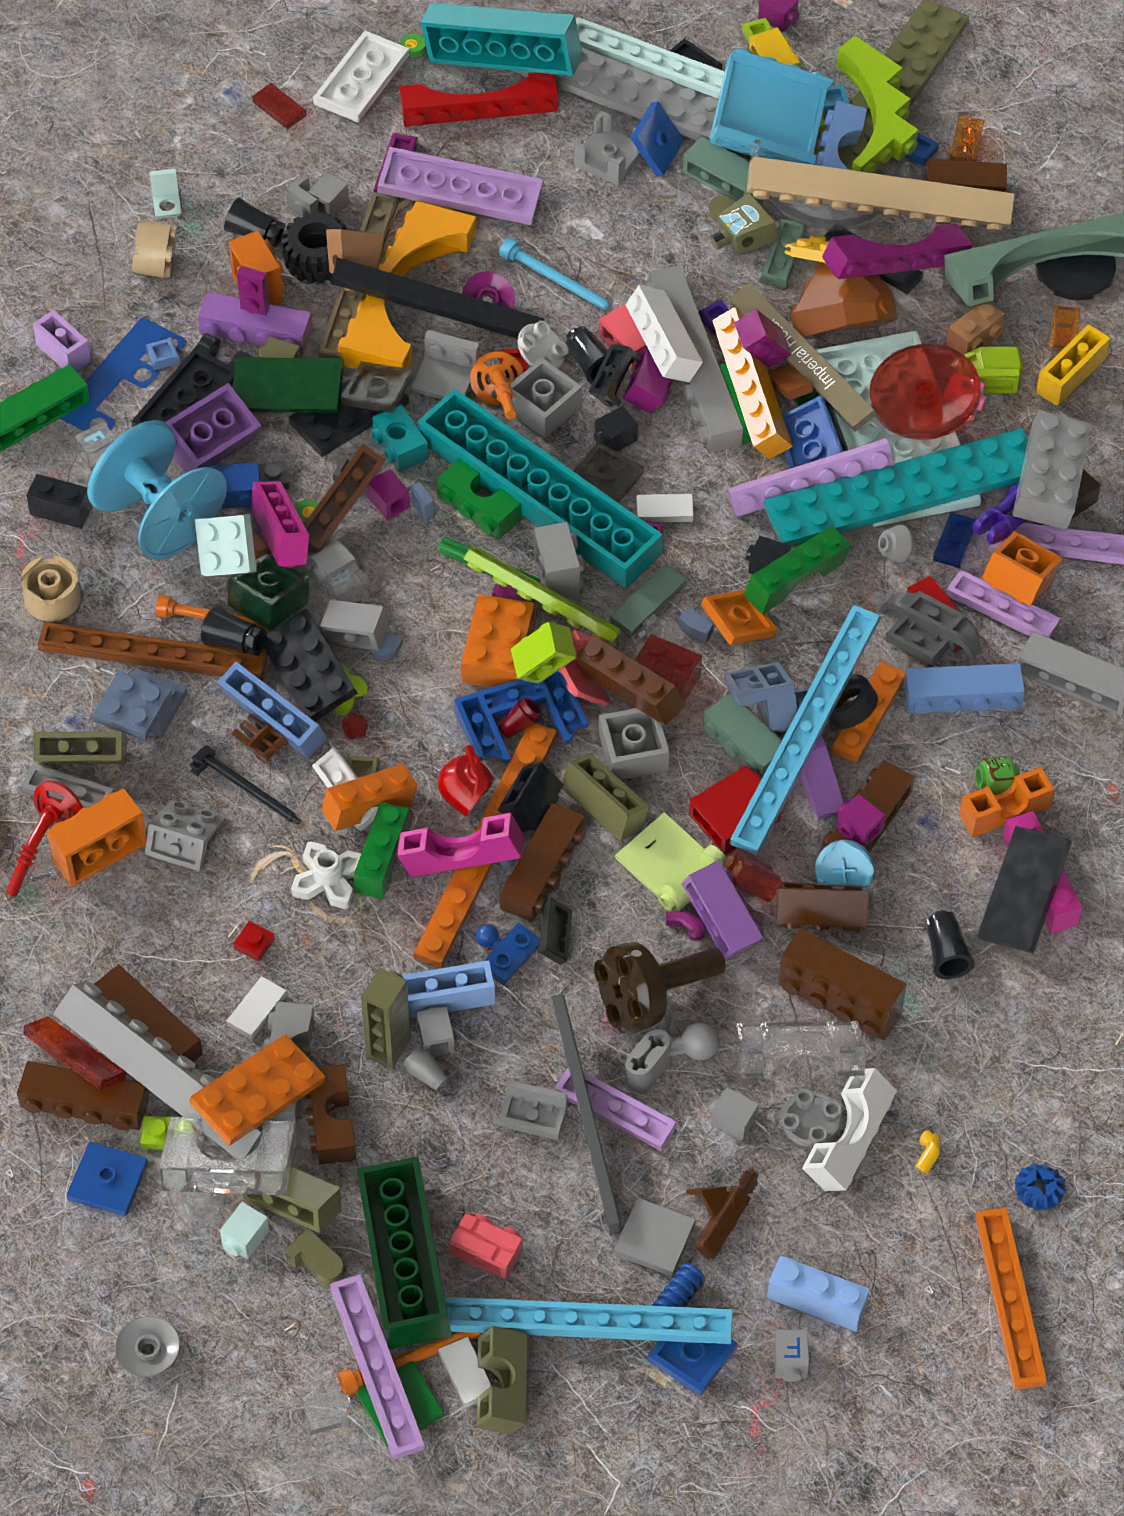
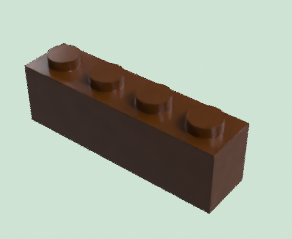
M365 444L361 445L304 523L309 534L308 548L315 553L321 551L386 461Z
M596 636L576 654V659L586 677L664 726L685 706L675 685Z
M885 760L878 769H872L866 780L867 785L863 790L858 789L853 797L854 799L858 794L885 814L883 831L865 847L869 853L913 790L915 776ZM836 828L834 832L829 831L826 834L822 847L825 848L830 843L839 840H853L845 838L839 829Z
M551 803L500 893L501 910L533 922L537 913H543L544 902L548 899L547 896L550 890L555 891L560 882V872L563 867L567 868L570 865L574 855V847L576 844L581 845L585 838L587 829L584 828V815Z
M120 964L94 983L102 991L100 995L108 1001L112 1000L120 1004L125 1009L124 1013L128 1017L143 1022L148 1027L147 1031L155 1038L160 1037L166 1040L172 1046L171 1050L178 1056H185L194 1062L203 1054L200 1038Z
M27 1061L17 1090L20 1107L29 1112L39 1113L43 1111L53 1113L55 1116L63 1119L70 1117L79 1118L90 1124L104 1123L113 1125L120 1130L140 1129L149 1100L148 1090L140 1082Z

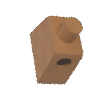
M327 229L329 271L332 274L337 257L375 269L378 268L384 234ZM344 288V291H354V290H350V289Z

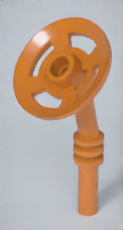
M490 352L481 356L473 365L470 373L471 388L482 402L492 406H503L506 418L514 419L516 411L512 401L513 392L510 386L514 381V374L510 367L514 366L518 377L524 373L523 368L518 360L510 354ZM490 359H503L502 364H493L489 367L485 364ZM506 370L508 371L509 376H510V380H509V381H508V380H505V379H506V373H505L504 371H506ZM478 372L482 373L481 382L485 388L483 391L480 389L477 382ZM486 374H487V375H490V376H489V382H490L489 385L486 383V380H485V375H486ZM493 391L496 392L497 398L491 397Z

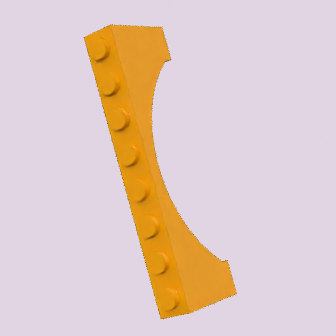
M416 201L412 210L406 212L403 227L397 229L393 246L388 247L385 261L383 264L380 263L377 269L403 277L415 267L431 259L456 252L467 253L476 236V216ZM366 294L365 300L359 302L355 319L351 318L348 324L346 336L341 337L337 351L341 353L344 366L402 382L412 363V344L405 343L391 325L385 310L387 300Z

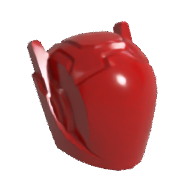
M466 745V755L457 756L446 763L437 778L438 791L444 801L465 817H467L474 805L495 781L489 769L480 762L473 745Z

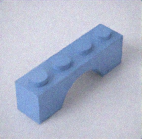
M836 101L834 109L828 110L824 125L829 127L828 131L824 130L820 146H823L824 150L819 152L816 165L850 170L840 160L838 150L847 145L857 144L863 130L866 108Z

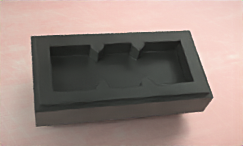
M551 897L545 900L543 906L539 953L560 965L567 962L572 909Z

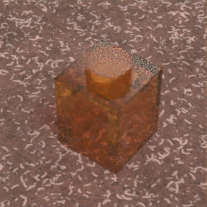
M1053 306L1048 347L1064 349L1078 335L1081 308Z

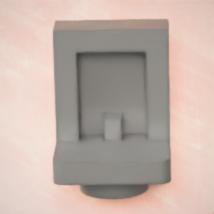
M306 175L291 183L287 189L288 206L300 217L305 213L312 215L314 212H318L317 198L308 193L310 181Z

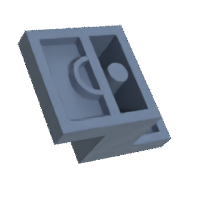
M780 662L723 673L725 685L738 706L756 705L758 712L771 731L783 732L788 730L810 688L795 690L793 681Z
M136 668L131 675L118 671L92 715L93 721L145 741L150 733L162 737L188 694L187 687Z

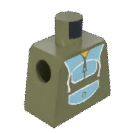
M750 193L718 214L719 232L710 236V241L716 250L729 244L740 255L778 240L775 221Z

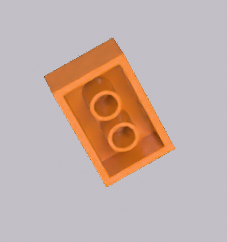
M478 594L461 661L462 683L494 687L517 680L511 648L521 642L522 638L532 634L534 627V603Z
M124 788L107 794L101 801L90 807L82 808L76 815L56 823L47 831L53 863L71 887L143 847L147 842L142 811Z

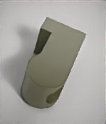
M309 1228L286 1248L287 1261L295 1269L301 1264L305 1265L317 1276L318 1283L325 1289H330L331 1283L344 1279L342 1259Z

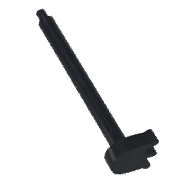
M205 745L192 756L191 759L194 761L190 764L192 767L190 772L197 777L207 766H210L288 821L300 824L301 819L296 816L295 812L215 758L216 750L209 745Z

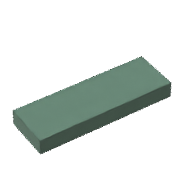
M785 219L780 220L777 229L778 240L772 243L760 283L784 289L787 288L797 257L787 255L785 251L791 248H786L785 245L797 242L799 238H804L807 224Z
M665 564L610 616V622L633 637L686 586L687 579Z

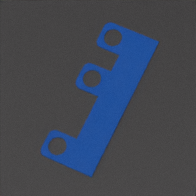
M142 317L85 381L88 385L90 402L60 419L93 435L96 431L90 428V422L95 418H103L107 421L106 429L101 431L105 436L115 425V420L96 410L122 379L145 388L159 374V370L154 371L153 366L140 360L147 352L146 344L157 342L167 337H173L178 341L176 350L179 352L186 343L185 338ZM139 368H147L151 372V377L146 381H137L134 378V372Z

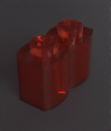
M736 849L735 852L730 853L725 861L724 867L729 870L736 886L765 902L772 900L781 885V877L773 872L771 865L741 849Z

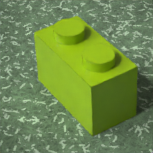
M555 622L542 624L538 630L522 638L521 642L511 648L517 679L536 684L541 683L577 658L570 627Z

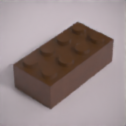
M801 928L795 934L781 958L779 986L791 995H798L808 1000L812 1006L833 1013L840 1021L852 1023L871 1037L885 1040L902 1014L907 986L905 982Z

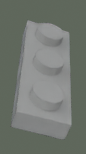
M36 764L31 765L21 785L23 794L33 796L36 787L44 781L62 783L75 793L83 808L94 805L107 794L114 792V789ZM48 791L50 797L64 799L60 794Z

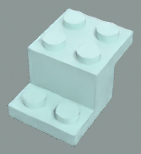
M250 514L195 519L201 575L215 576L256 572Z

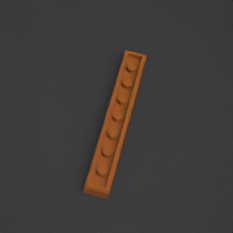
M44 622L37 644L39 651L220 677L235 662H238L261 681L263 680L268 661L266 653H260L256 656L218 646Z

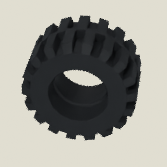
M314 212L312 215L305 213L301 218L297 216L293 219L294 223L289 222L286 230L283 232L282 242L286 269H289V273L292 276L297 275L298 280L303 281L305 279L310 284H313V282L322 284L325 280L331 282L332 273L329 271L326 231L327 229L347 230L346 225L341 223L337 217L331 218V214L328 213L321 215L320 212ZM313 247H323L319 249H311Z

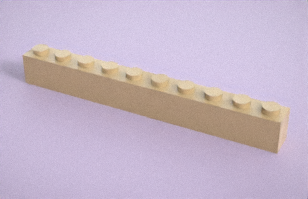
M755 156L749 164L746 193H752L753 197L757 199H769V196L779 197V201L785 203H795V200L805 201V205L819 207L822 203L831 205V208L835 210H847V207L857 208V212L863 214H873V211L883 212V216L897 218L900 214L909 216V219L913 221H925V218L935 219V223L940 225L956 222L961 223V227L969 229L984 226L990 232H1002V229H1006L1011 225L1014 193Z

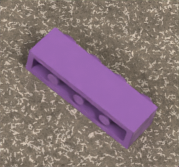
M207 292L198 314L201 334L208 333L214 337L265 346L268 338L273 337L299 345L300 353L304 354L312 332L311 312L269 304L270 308L266 316L249 313L246 310L240 309L239 298Z

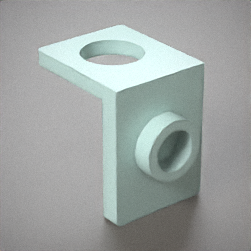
M176 169L149 172L155 218L162 219L182 216ZM164 202H171L175 205L170 211L160 209V205Z

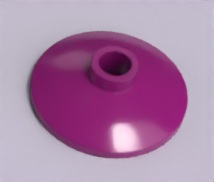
M485 271L473 275L467 280L462 290L463 295L480 300L488 296L494 304L511 309L514 307L515 293L512 285L504 276L495 272Z

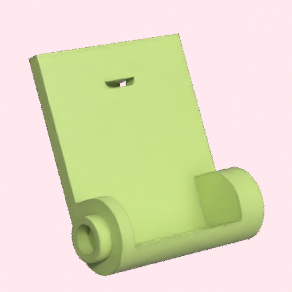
M665 812L615 855V858L659 898L660 904L668 911H680L691 901L682 886V882L689 874L718 860L723 867L729 868L728 859L720 849L713 845H709L704 849Z

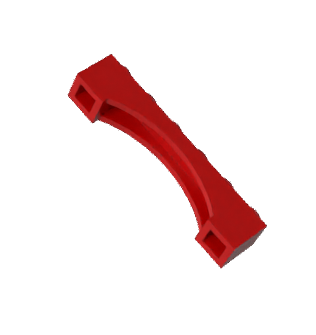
M535 72L528 73V78L513 86L480 94L445 93L427 88L425 83L400 86V105L404 127L557 112L558 92L554 74Z

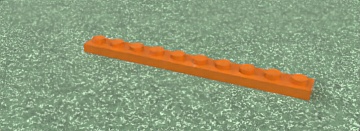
M538 723L526 729L474 834L482 827L484 817L501 815L497 809L523 766L538 762L544 764L557 738V730ZM494 863L455 870L414 951V959L440 969L443 967Z

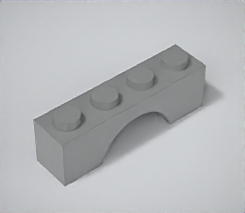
M277 1001L275 1012L269 1013L268 1030L271 1031L270 1039H265L263 1048L285 1034L299 1049L310 1046L314 1025L313 1005ZM301 1099L266 1121L265 1124L297 1127Z

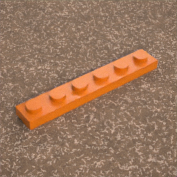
M1007 1207L976 1211L975 1220L1014 1390L1046 1386V1374Z

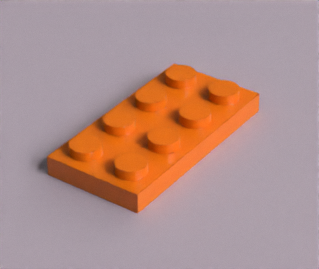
M285 1034L190 1097L189 1103L224 1142L231 1146L322 1085L325 1075Z

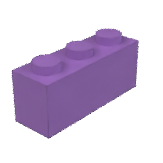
M719 860L689 874L682 882L685 892L717 948L722 952L725 962L755 947L763 939L757 920L752 919L747 910L745 898L741 893H737L732 884V876L729 870L723 867Z

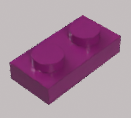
M241 266L237 272L240 309L246 310L249 313L266 316L270 308L267 275L265 272Z

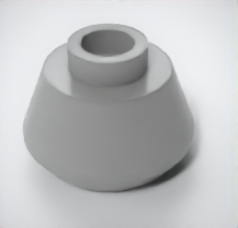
M896 525L881 534L878 540V547L886 558L896 563H903L913 553L914 537L905 525Z

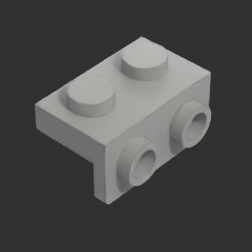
M509 1080L506 1086L507 1094L498 1120V1126L558 1140L568 1109V1095L556 1088L545 1089L533 1086L527 1081L520 1080L515 1082Z

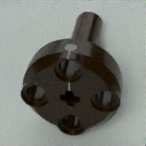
M637 942L612 946L605 951L602 959L594 963V974L606 1008L609 1023L614 1028L623 1027L630 1032L651 1028L663 1019L667 1007L668 990L723 974L726 969L725 958L718 948H712L658 965L652 953L645 946Z

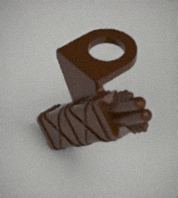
M753 1168L749 1169V1171H743V1175L739 1178V1186H731L728 1191L726 1187H704L686 1190V1195L699 1194L712 1216L695 1243V1248L706 1259H714L718 1255L722 1245L731 1234L730 1232L736 1226L738 1219L743 1211L746 1210V1206L749 1205L748 1203L751 1198L747 1194L753 1193V1190L756 1189L755 1186H758L757 1178L759 1174Z

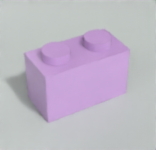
M52 310L32 324L36 345L61 368L70 364L77 372L91 362L88 340L55 310Z

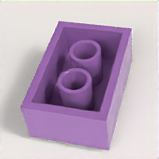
M229 383L165 422L172 428L175 434L176 447L173 458L185 473L197 468L215 465L253 441L262 427Z

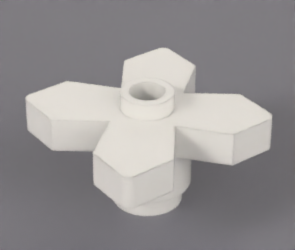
M308 842L303 853V862L310 870L295 876L291 887L292 896L309 900L324 891L331 906L348 909L353 897V888L346 880L354 878V872L361 853L347 850L338 855L332 850H327L323 844Z

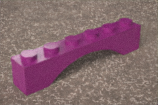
M953 223L936 225L933 232L925 239L907 245L882 244L865 240L855 235L832 237L822 258L837 279L945 267L944 255L971 249L973 244L958 224Z

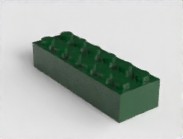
M419 1157L358 1168L357 1175L383 1331L388 1348L394 1349L451 1337L452 1333Z

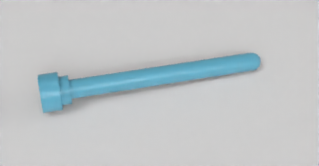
M507 238L501 245L499 256L505 260H512L514 262L518 260L602 310L610 308L608 300L523 252L520 244L512 238Z

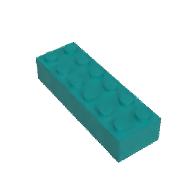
M430 3L420 21L430 63L573 76L583 57L575 15Z

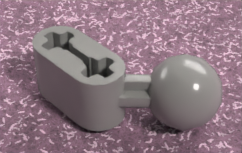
M697 1022L689 1025L682 1036L672 1038L660 1029L649 1031L626 1059L625 1066L629 1086L637 1091L649 1089L670 1064L673 1055L685 1053L688 1057L697 1061L712 1058L719 1047V1036L716 1030L707 1023Z

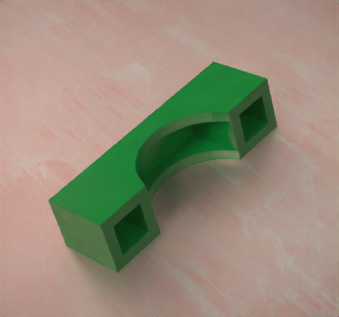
M832 525L751 575L743 596L763 615L782 603L791 590L809 575L819 572L824 577L843 565L851 544Z

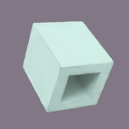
M241 1202L220 1229L223 1248L233 1256H238L239 1254L248 1260L269 1232L268 1217Z

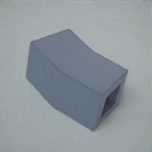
M690 607L678 617V628L690 638L707 644L714 632V622L701 616Z

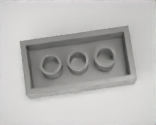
M1038 409L1029 433L1012 516L1067 530L1075 512L1092 427L1091 423Z

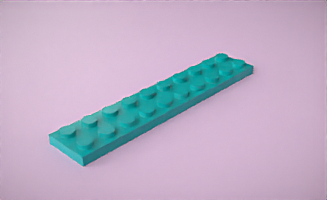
M1023 428L894 463L893 466L865 471L854 478L847 476L836 479L833 482L822 483L764 499L763 507L779 541L793 547L803 544L832 525L840 533L1017 484L1020 481L1028 438Z

